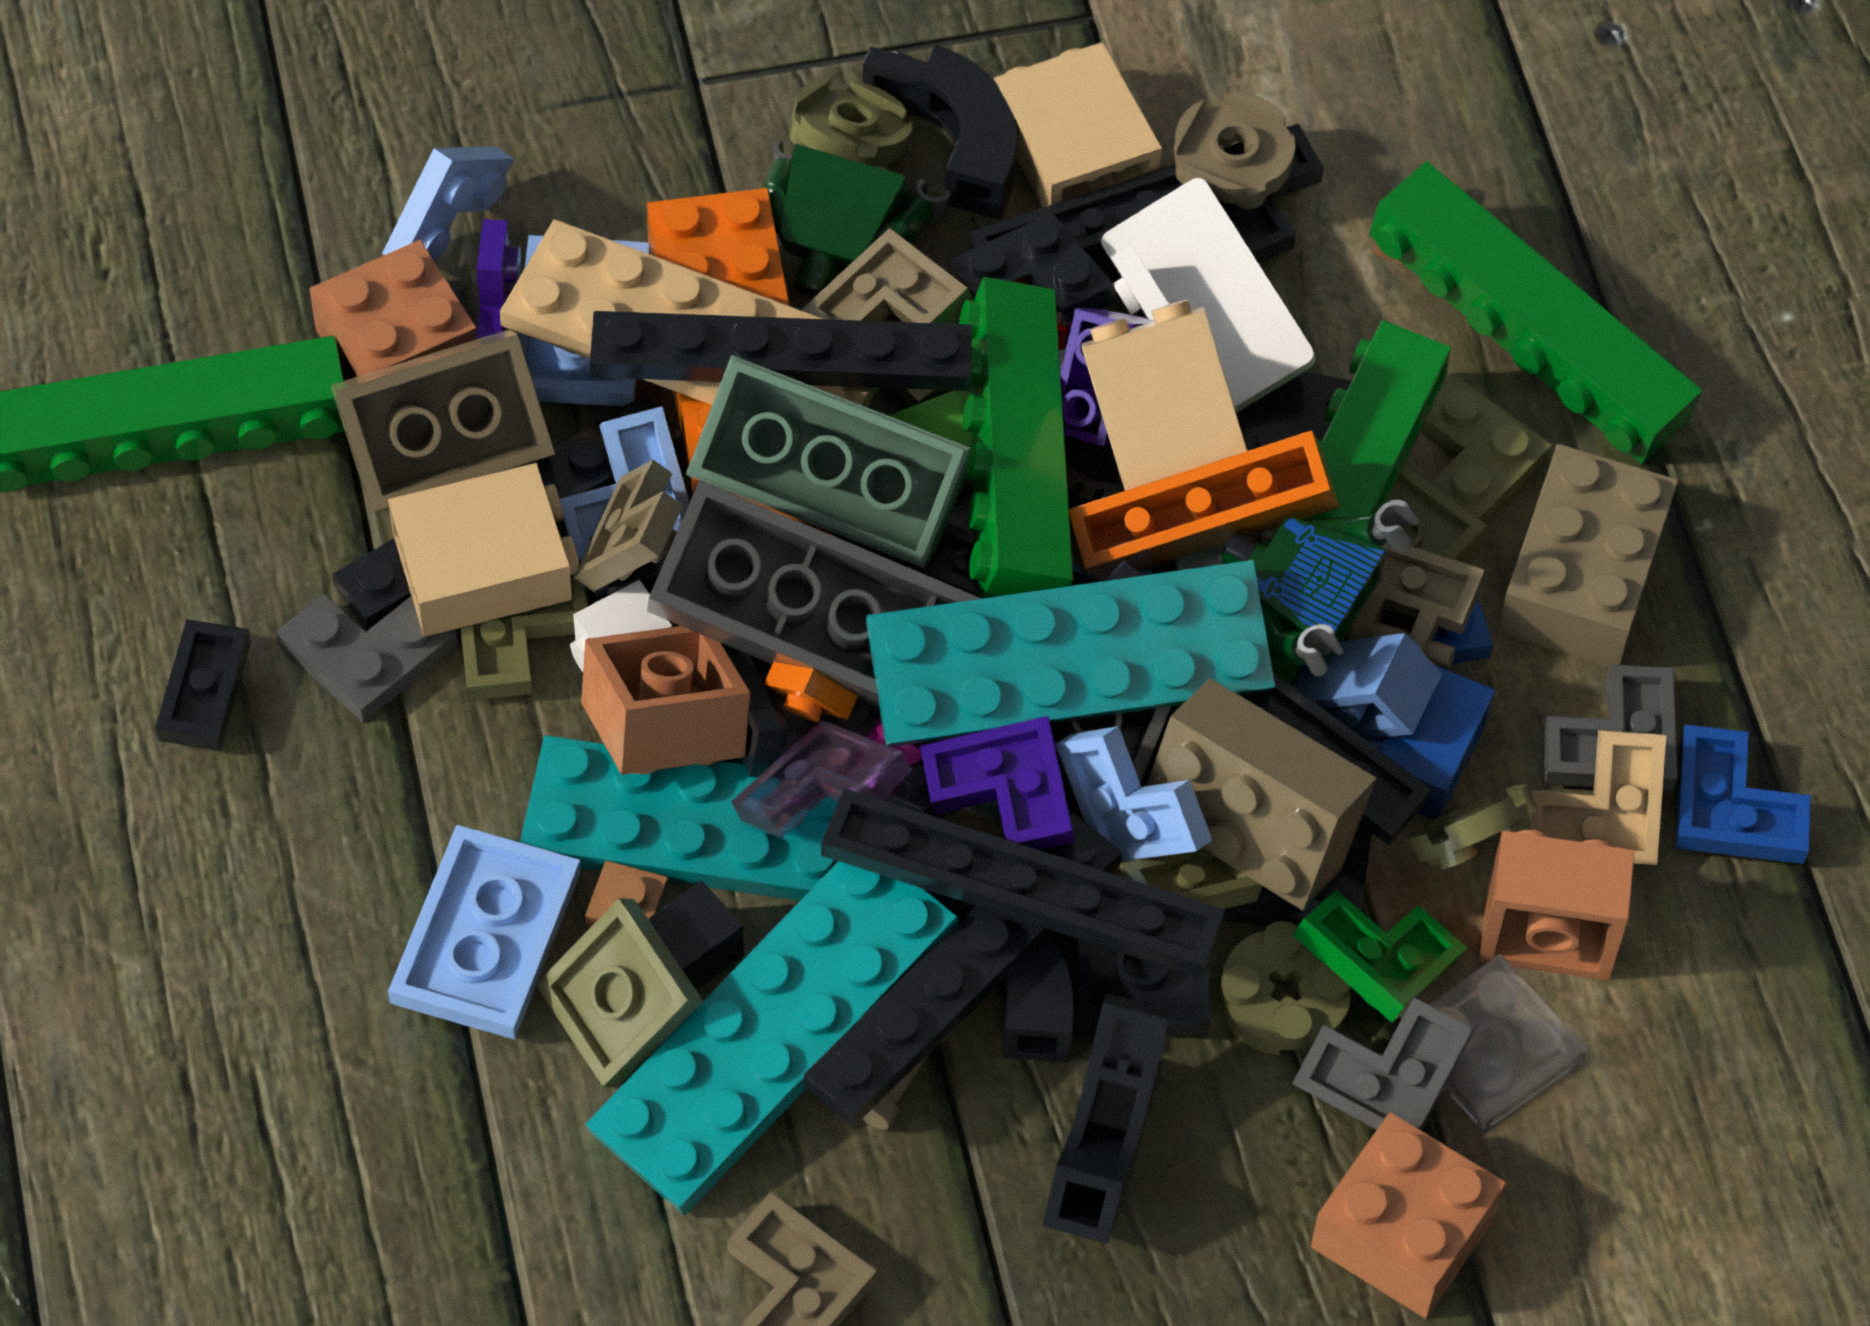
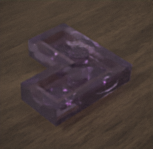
M821 720L733 799L731 803L742 822L781 838L789 830L798 826L805 819L806 814L826 796L839 801L843 789L846 788L885 800L912 770L903 752Z

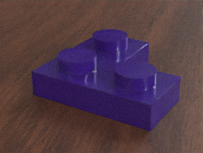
M483 219L477 263L480 311L476 339L508 330V328L501 326L500 310L519 279L521 249L520 246L510 245L507 220Z
M1048 716L920 745L930 801L935 814L998 800L1006 840L1037 850L1076 842L1054 735Z

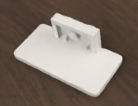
M1201 178L1190 180L1103 235L1102 246L1122 277L1113 284L1131 315L1142 309L1147 319L1154 320L1152 310L1183 300L1189 301L1191 310L1204 307L1235 413L1314 365L1316 355L1311 345L1205 180Z

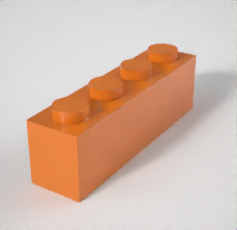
M1311 430L1068 510L1085 570L1093 579L1102 582L1113 573L1123 560L1140 572L1227 544L1239 530L1252 536L1281 526L1287 518L1294 517L1301 520L1340 506L1322 447Z

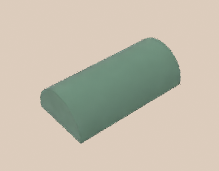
M731 355L686 475L925 568L934 555L954 510L969 466L971 448Z

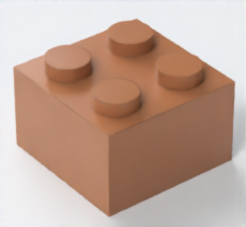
M417 240L309 288L316 332L320 338L335 335L341 372L346 380L476 340L477 331L475 325L421 240Z
M682 626L585 639L581 703L621 775L632 773L650 774L660 769L694 764L712 765L722 760L745 757L750 691L720 642Z
M1502 830L1486 892L1479 962L1609 981L1628 922L1635 850L1619 848L1608 841L1598 839L1578 842L1551 838L1546 833L1537 830H1522L1518 832Z
M1389 1112L1319 1211L1311 1248L1427 1319L1496 1218L1506 1182Z

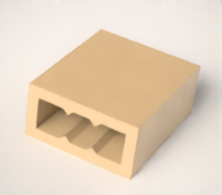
M1103 42L1083 49H1070L1058 57L1028 67H1015L1004 75L994 78L1014 115L1016 125L1015 158L1042 208L1160 169L1162 147Z
M1188 300L1175 302L1152 310L1154 321L1134 328H1129L1127 318L1090 329L1093 340L1082 343L1081 346L1125 491L1247 451L1204 307L1191 310Z
M537 463L388 499L392 533L424 637L572 600L570 575L575 574L579 567L576 548L571 536L560 538L556 525L557 522L563 521L559 495L554 484L543 485Z

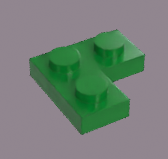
M1338 890L1333 892L1309 913L1292 934L1319 961L1333 970L1359 993L1369 1005L1376 1008L1391 1023L1407 1010L1413 997L1419 999L1457 963L1467 950V947L1419 905L1385 933Z

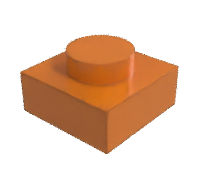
M773 662L764 683L766 687L786 698L783 704L784 709L813 722H819L822 714L848 719L858 697L855 693L815 669L780 662Z

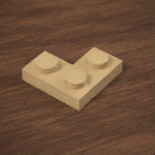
M1598 730L1594 795L1529 790L1537 806V811L1532 814L1537 827L1532 830L1546 833L1551 838L1583 842L1598 839L1608 841L1616 847L1635 850L1633 864L1657 865L1666 735Z

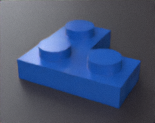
M1684 724L1680 737L1675 849L1804 864L1809 852L1811 795L1746 788L1749 732Z

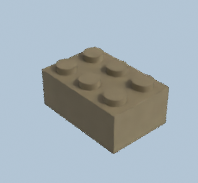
M510 329L330 385L367 502L374 512L388 508V499L501 472L555 454L519 336Z
M1557 444L1505 596L1497 634L1608 668L1610 664L1620 665L1668 518L1678 479Z
M1209 678L1170 716L1147 786L1190 780L1212 841L1202 847V849L1299 909L1304 910L1341 871L1377 778Z

